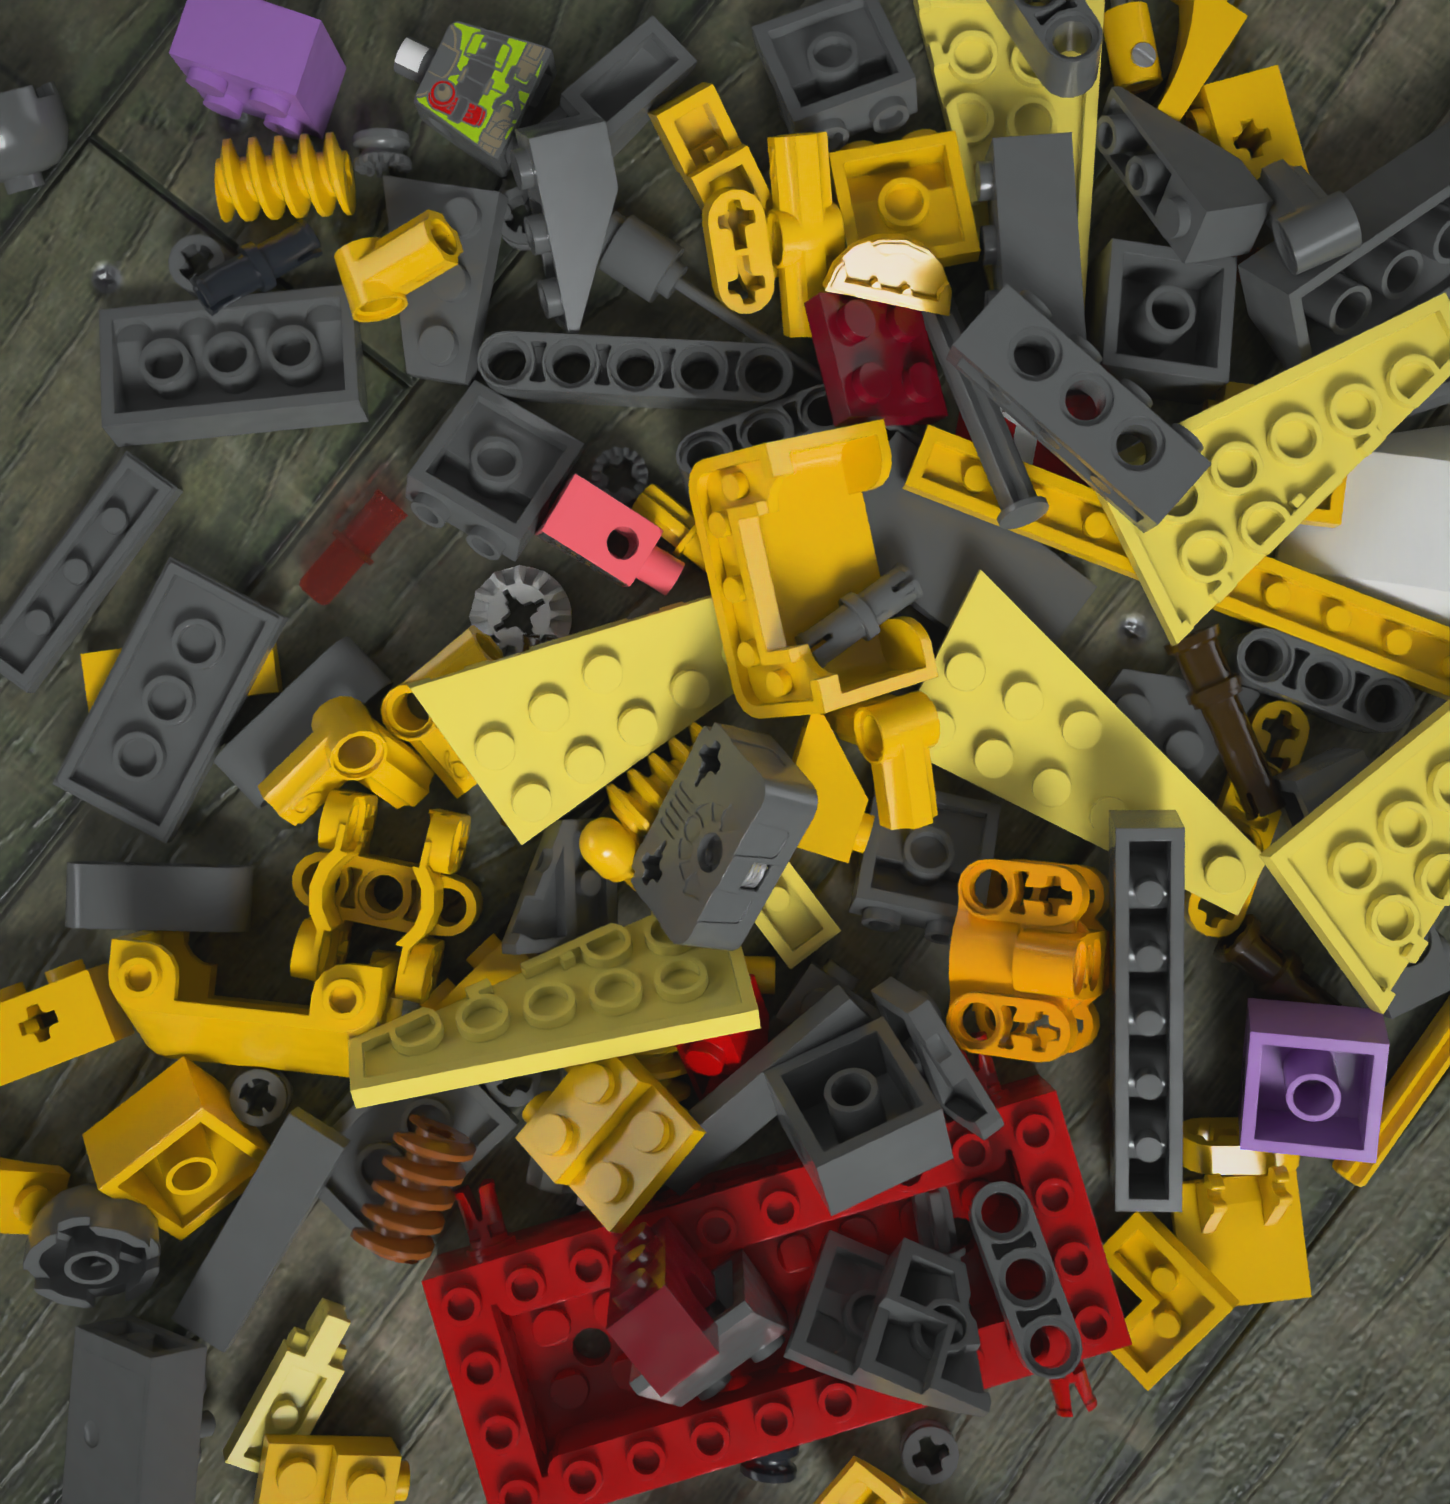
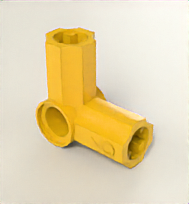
M475 625L466 629L408 679L391 689L383 699L381 706L382 721L387 730L396 738L409 741L457 799L477 783L430 716L428 720H423L411 713L408 708L407 697L408 693H412L407 684L463 670L465 666L485 660L493 661L503 658V652L492 638L480 631Z
M913 691L900 696L886 693L822 714L826 717L832 731L836 732L841 740L857 745L864 758L871 763L880 826L890 830L917 829L933 823V818L938 815L929 748L934 747L938 743L940 721L933 702L925 693Z
M339 696L329 699L317 709L311 723L313 733L258 785L263 799L276 810L280 817L296 826L298 823L303 824L325 803L331 790L339 789L348 780L360 782L396 809L408 805L415 807L429 793V785L435 772L416 750L401 739L396 738L384 726L374 720L360 700L351 696Z

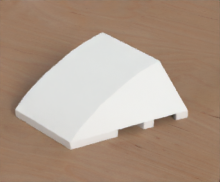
M1450 425L1390 433L1368 457L1364 458L1347 475L1341 525L1336 528L1299 524L1276 547L1274 559L1450 627Z

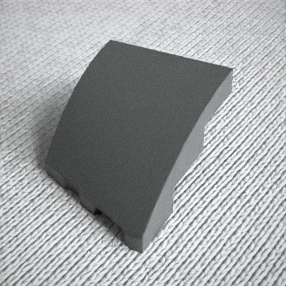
M829 1230L822 1240L783 1357L849 1383L930 1407L978 1417L986 1416L991 1407L990 1393H984L977 1355L980 1339L976 1320L971 1315L969 1309L971 1291L966 1264L905 1237L892 1253L888 1255Z

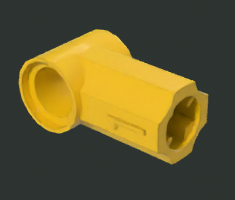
M430 209L382 238H362L342 246L336 251L334 259L353 319L358 322L369 323L388 319L399 314L408 305L406 298L408 293L458 265V257L463 253V248L457 231L448 224L443 214Z

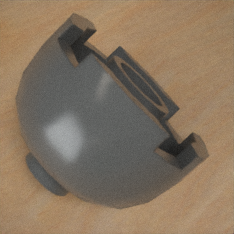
M54 81L45 83L36 89L39 98L36 96L33 85L0 93V183H4L8 195L45 185L41 172L59 163L67 149L69 126L65 108Z
M96 1183L81 1184L63 1190L50 1199L38 1212L26 1240L23 1270L27 1269L34 1276V1290L39 1295L58 1304L80 1308H94L95 1297L112 1296L125 1291V1302L133 1300L152 1286L159 1273L161 1247L158 1220L147 1206L129 1199H112L99 1191Z

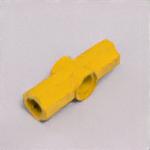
M823 131L767 137L773 209L768 211L766 224L772 264L778 269L783 335L790 338L812 337L804 303L819 292L834 293L825 291L822 283L833 260L845 249L843 218L837 204L832 202L827 132Z

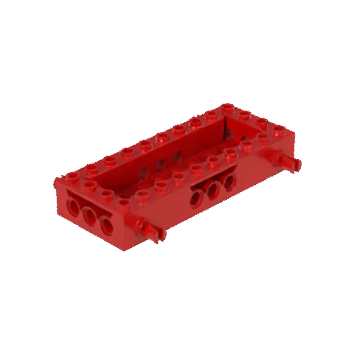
M985 1031L971 1033L974 1039L980 1041L988 1039ZM960 1049L1002 1117L1004 1126L983 1140L944 1114L953 1159L833 1216L829 1213L794 1148L708 1173L682 1196L678 1195L668 1186L662 1187L623 1233L609 1232L590 1209L519 1231L507 1232L494 1188V1179H484L479 1187L482 1212L469 1185L455 1190L454 1194L458 1201L470 1245L436 1255L421 1282L487 1504H607L928 1407L849 1383L783 1356L822 1240L827 1232L832 1230L890 1255L904 1237L918 1243L911 1196L944 1186L949 1191L953 1218H963L968 1221L971 1200L981 1188L990 1183L1000 1181L1012 1183L1027 1195L1075 1320L1083 1348L1080 1362L1073 1372L1063 1378L1048 1379L1056 1403L1055 1409L1058 1416L1073 1417L1069 1385L1073 1383L1088 1412L1092 1411L1098 1403L1096 1396L1092 1392L1083 1360L1130 1346L1132 1342L1056 1090L1039 1074L1000 1085L992 1056L974 1053L975 1065L972 1066L965 1051ZM992 1195L983 1202L981 1209L982 1220L989 1229L997 1233H1008L1014 1228L1017 1223L1018 1213L1013 1201L1006 1196ZM665 1215L710 1271L743 1249L787 1310L789 1330L783 1334L785 1341L773 1354L757 1363H754L751 1358L747 1359L730 1372L732 1379L716 1395L704 1401H701L696 1396L682 1407L636 1394L629 1384L632 1362L606 1330L613 1255L617 1253L614 1249L616 1243L624 1234L639 1223L647 1222L651 1227ZM973 1235L969 1244L965 1246V1255L960 1258L961 1262L966 1264L971 1291L969 1298L972 1310L971 1315L976 1320L980 1339L977 1355L983 1387L987 1389L1034 1374L1022 1365L1016 1354ZM1018 1259L1011 1263L1006 1271V1286L1015 1297L1022 1300L1030 1299L1040 1290L1042 1283L1041 1273L1031 1261ZM1043 1326L1036 1330L1031 1337L1030 1350L1035 1361L1042 1366H1053L1060 1362L1065 1355V1338L1054 1326ZM587 1328L599 1329L608 1336L611 1347L600 1358H587L581 1355L575 1346L574 1339L576 1335Z

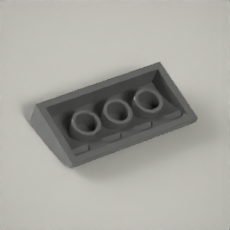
M343 285L248 294L219 310L218 314L211 316L204 309L199 300L99 310L102 428L118 447L369 422L359 322L353 319Z

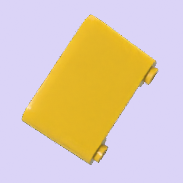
M884 419L767 442L702 459L694 465L690 472L688 483L689 497L732 688L736 700L743 711L753 718L765 719L828 713L938 677L931 639L921 623L912 617L899 616L887 619L879 625L880 633L869 641L861 638L828 662L824 668L819 666L812 656V652L825 644V640H822L811 649L808 644L797 645L795 641L797 634L806 631L839 608L838 600L851 591L858 594L880 578L862 492L882 486L890 474L892 454Z
M142 930L113 938L111 942L108 969L109 987L146 1045L157 1055L167 1058L180 1059L185 1056L191 1061L350 1077L348 1040L402 1016L403 1000L390 997L396 983L401 952L377 949L373 951L368 965L356 963L338 964L324 971L314 984L310 1005L214 995L218 964L203 962L193 954L188 945L189 931Z

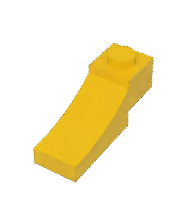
M1171 0L1179 6L1177 45L1172 68L1156 108L1180 122L1248 17V15L1229 4L1227 0Z
M701 82L647 113L676 171L680 173L701 211L707 198L714 191L723 187H738L754 194L762 204L765 217L768 211L773 209L772 195L748 145L741 143L713 84ZM734 200L728 202V213L718 216V225L730 229L733 234L734 245H739L738 225L739 222L748 220V210L736 207ZM742 256L736 257L738 280L743 290L748 292V288L751 285L758 284V276L748 273L744 268ZM773 266L774 279H775V278L779 277V275H778V269H776V268Z

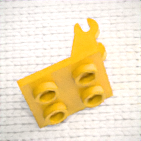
M1281 1165L1269 1167L1268 1175L1221 1176L1220 1173L1206 1174L1204 1179L1183 1181L1182 1212H1171L1173 1234L1239 1300L1236 1306L1312 1297L1296 1170L1289 1173L1287 1168Z

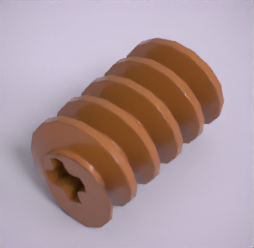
M411 1114L408 1118L417 1126L415 1133L395 1131L392 1137L397 1144L406 1150L405 1156L385 1155L381 1162L396 1175L394 1181L375 1179L371 1185L375 1192L386 1199L384 1204L364 1203L361 1208L363 1215L375 1223L374 1228L354 1227L350 1234L353 1240L378 1256L390 1261L406 1264H416L419 1260L431 1256L435 1243L430 1235L440 1233L446 1222L440 1211L451 1209L456 1199L454 1191L450 1187L461 1185L466 1176V1171L459 1162L472 1160L477 1150L474 1142L464 1133L439 1121Z

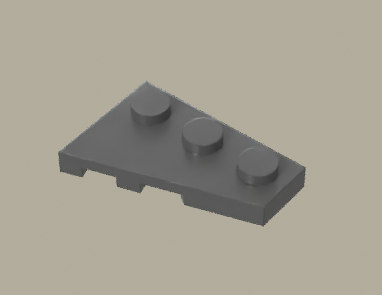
M383 175L389 233L430 209L443 214L448 224L457 231L463 248V253L458 257V265L406 295L408 305L399 313L406 373L416 378L470 387L473 381L476 380L478 370L477 356L484 337L508 198L497 191Z

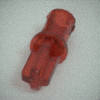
M378 489L373 493L374 496L341 532L336 528L334 529L332 534L336 538L300 578L299 585L302 590L317 603L323 606L329 605L365 563L371 567L375 561L370 557L389 537L397 525L407 518L408 515Z

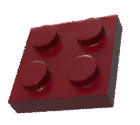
M819 292L804 303L834 427L851 426L884 419L885 426L933 425L948 416L921 310L826 292Z

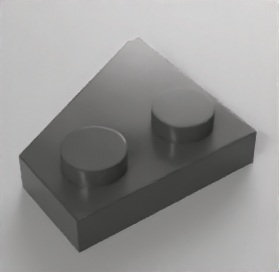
M1127 669L1117 670L1103 690V693L1196 786L1219 754V751L1201 709L1194 710L1192 705H1188L1185 695L1190 690L1185 679ZM1242 687L1243 691L1238 693L1247 714L1260 694L1254 689Z
M597 818L556 820L545 828L502 941V954L521 955L546 952L611 922L618 924L617 882L601 877L586 862L579 849V838L582 830L589 822Z

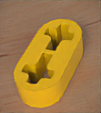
M723 187L714 191L707 198L702 209V226L712 287L715 296L724 306L739 314H752L761 310L770 301L774 292L775 279L766 217L761 202L754 194L738 187ZM734 200L736 207L748 210V220H743L738 225L739 245H734L733 234L730 229L718 225V216L728 213V202ZM738 256H742L745 270L752 275L758 276V284L751 285L748 288V298L742 299L741 295L734 290H728V282L738 278L736 260Z
M1238 1117L1192 1118L1183 1122V1167L1190 1171L1201 1174L1220 1173V1175H1268L1269 1167L1284 1165L1290 1173L1299 1166L1300 1156L1240 1150Z

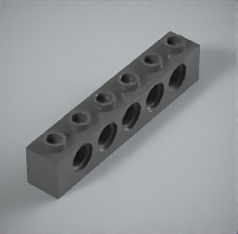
M1109 810V1181L1115 1211L1182 1212L1185 827L1176 810Z

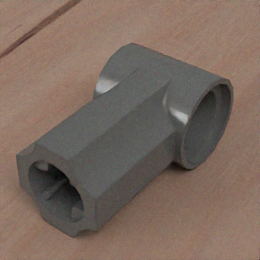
M1284 159L1273 162L1261 169V174L1257 181L1273 200V204L1264 222L1272 230L1279 254L1290 273L1298 275L1361 247L1362 233L1356 213L1344 193L1337 191L1327 195L1302 166L1289 165Z

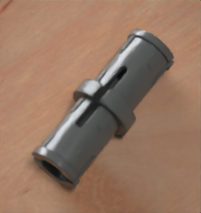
M897 563L889 572L860 593L856 594L851 591L838 600L839 608L806 631L795 636L796 644H808L811 649L822 640H825V644L812 652V656L819 666L824 668L828 662L861 638L869 641L880 633L879 625L913 601L923 597L922 587L917 578H915L899 591L893 592V589L902 584L905 578L912 574L911 570L904 564Z

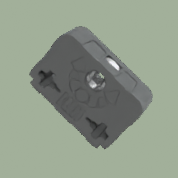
M716 722L713 727H703L677 779L674 780L659 808V813L643 843L640 844L632 863V868L635 870L631 879L634 889L643 902H646L660 922L661 928L674 944L734 951L741 946L814 818L818 805V796L814 785L769 734Z

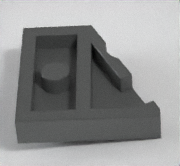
M889 977L872 989L871 993L880 1016H883L942 1107L943 1113L983 1140L1003 1127L1002 1117L942 1022V1014L935 1001L925 991L921 989L914 991L893 977Z

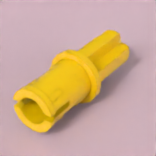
M657 484L649 485L638 496L632 510L663 530L661 537L676 548L673 555L677 558L682 554L706 572L693 513Z

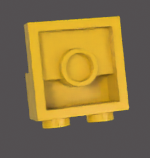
M922 129L905 135L901 140L874 144L866 140L855 141L843 146L839 151L829 153L832 202L837 204L843 218L845 249L853 242L876 233L904 234L924 243L941 262L943 267L978 261L981 249L955 130L937 133L935 130Z
M633 1054L563 1067L568 1074L553 1092L544 1091L538 1094L526 1105L522 1118L527 1124L515 1137L555 1184L569 1185L609 1232L623 1233L706 1134V1131Z
M265 1434L253 1504H394V1501H405L408 1496L410 1487L409 1462L401 1460L402 1456L392 1437Z

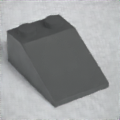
M743 1249L711 1270L715 1276L716 1301L705 1308V1310L718 1325L719 1354L661 1398L632 1363L629 1384L637 1395L680 1407L696 1396L701 1401L707 1400L720 1392L732 1379L730 1372L749 1358L754 1363L764 1360L784 1343L785 1337L783 1334L789 1330L787 1310Z

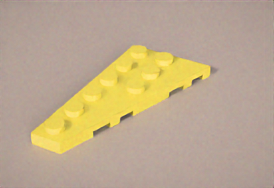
M913 0L947 131H956L979 245L981 226L989 225L988 201L977 200L975 169L977 161H985L992 138L1072 132L1085 311L1101 53L1097 79L1092 88L1083 95L1074 98H1061L1051 94L1041 84L986 0ZM1085 0L1099 20L1103 30L1105 0ZM1042 2L1029 3L1032 6L1046 5ZM1065 51L1060 53L1067 57H1076L1081 55L1080 53H1077L1075 51ZM992 265L983 266L988 289L994 290Z
M1446 292L1178 423L1191 431L1200 440L1204 447L1201 454L1212 464L1164 519L1149 531L1143 533L1095 491L1171 646L1177 645L1191 632L1194 626L1217 603H1220L1246 574L1266 555L1270 554L1343 482L1342 480L1364 458L1368 457L1414 409L1418 408L1450 376V300ZM1142 442L1118 453L1121 459L1128 464L1143 465L1145 462L1146 450Z
M979 569L934 656L938 677L921 682L917 691L925 693L933 702L940 721L938 743L934 747L929 748L931 763L1109 851V810H1176L1185 827V890L1238 916L1265 866L1258 856L1262 852Z
M712 595L686 603L681 601L661 607L659 611L629 620L626 618L538 644L530 647L529 650L497 660H485L465 666L463 670L407 684L521 845L734 694Z
M1450 699L1258 855L1369 1009L1381 1014L1385 1013L1396 994L1391 990L1409 962L1416 964L1428 945V942L1424 940L1426 934L1444 906L1450 905Z
M652 911L651 915L624 927L611 922L520 963L522 970L520 974L493 986L488 978L466 987L467 997L437 1011L423 1006L349 1039L350 1092L355 1107L358 1109L761 1028L759 1010L742 947L740 946L734 951L674 944L663 931L660 922Z

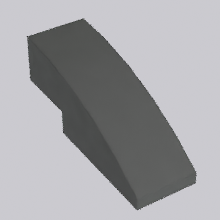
M652 15L561 93L560 105L539 124L592 113L606 121L612 156L614 158L650 120L647 113L663 105L696 67L697 60ZM517 142L513 145V150L518 149Z

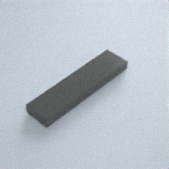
M128 451L124 453L0 621V673L26 693L36 692L183 493L180 488Z
M839 984L688 1111L694 1120L706 1131V1134L664 1184L682 1196L777 1115L764 1071L874 1021L871 1016Z
M297 1106L292 1110L171 1319L225 1353L238 1336L347 1150L351 1140Z

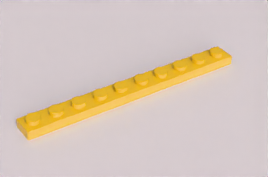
M928 425L902 489L999 526L997 517L1001 513V509L973 442ZM1023 462L1037 496L1047 499L1049 509L1038 520L1026 526L1008 530L1139 581L1094 489ZM1265 556L1237 583V586L1220 603H1217L1212 608L1215 611L1256 627L1284 632L1395 675L1413 688L1447 701L1450 699V627L1268 556Z

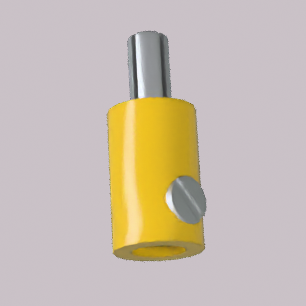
M1110 0L1112 8L1104 13L1103 33L1114 87L1120 86L1132 94L1156 87L1162 82L1163 77L1147 3L1142 1L1134 2V0Z

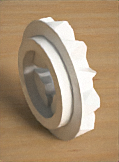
M522 565L496 571L475 591V598L469 615L471 625H475L484 634L489 635L503 652V657L522 652V635L527 634L523 633L517 626L509 629L504 627L499 631L496 629L504 624L503 620L511 614L507 606L509 601L505 596L508 593L524 606L532 603L536 605L544 600L545 604L538 607V612L530 617L533 625L531 630L534 634H540V644L546 642V636L562 638L569 635L572 612L568 596L562 586L545 571Z

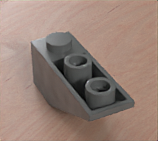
M1120 86L1111 87L1103 112L1097 122L1095 145L1183 264L1249 254L1273 204V200L1244 163L1233 154Z
M592 113L515 129L518 149L510 151L511 166L516 184L520 191L527 189L532 215L524 217L527 241L534 256L541 254L546 279L538 280L537 282L540 303L546 318H554V321L568 334L579 332L618 192L607 124L605 120Z

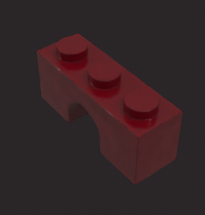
M666 1215L651 1227L647 1222L639 1223L624 1234L616 1243L614 1249L617 1253L613 1255L606 1324L607 1332L660 1398L719 1354L718 1325L705 1310V1308L716 1301L715 1276Z

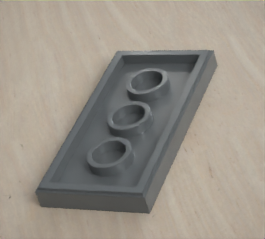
M897 431L889 441L892 454L889 477L882 486L862 492L880 577L889 572L897 563H902L908 567L912 574L906 577L905 581L892 591H899L917 578L923 590V597L909 605L947 633L980 569L1055 644L1096 590L1097 586L1038 541L1010 530L1002 529L997 525L902 489L918 447Z
M169 557L52 784L166 844L172 842L248 697V693L289 618L188 564Z

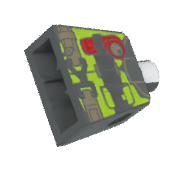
M454 21L449 25L438 49L411 36L406 37L397 52L394 62L395 73L420 85L415 94L414 105L421 120L503 179H506L511 169L510 151L513 150V145L517 142L515 129L532 126L557 75L551 49L460 21Z

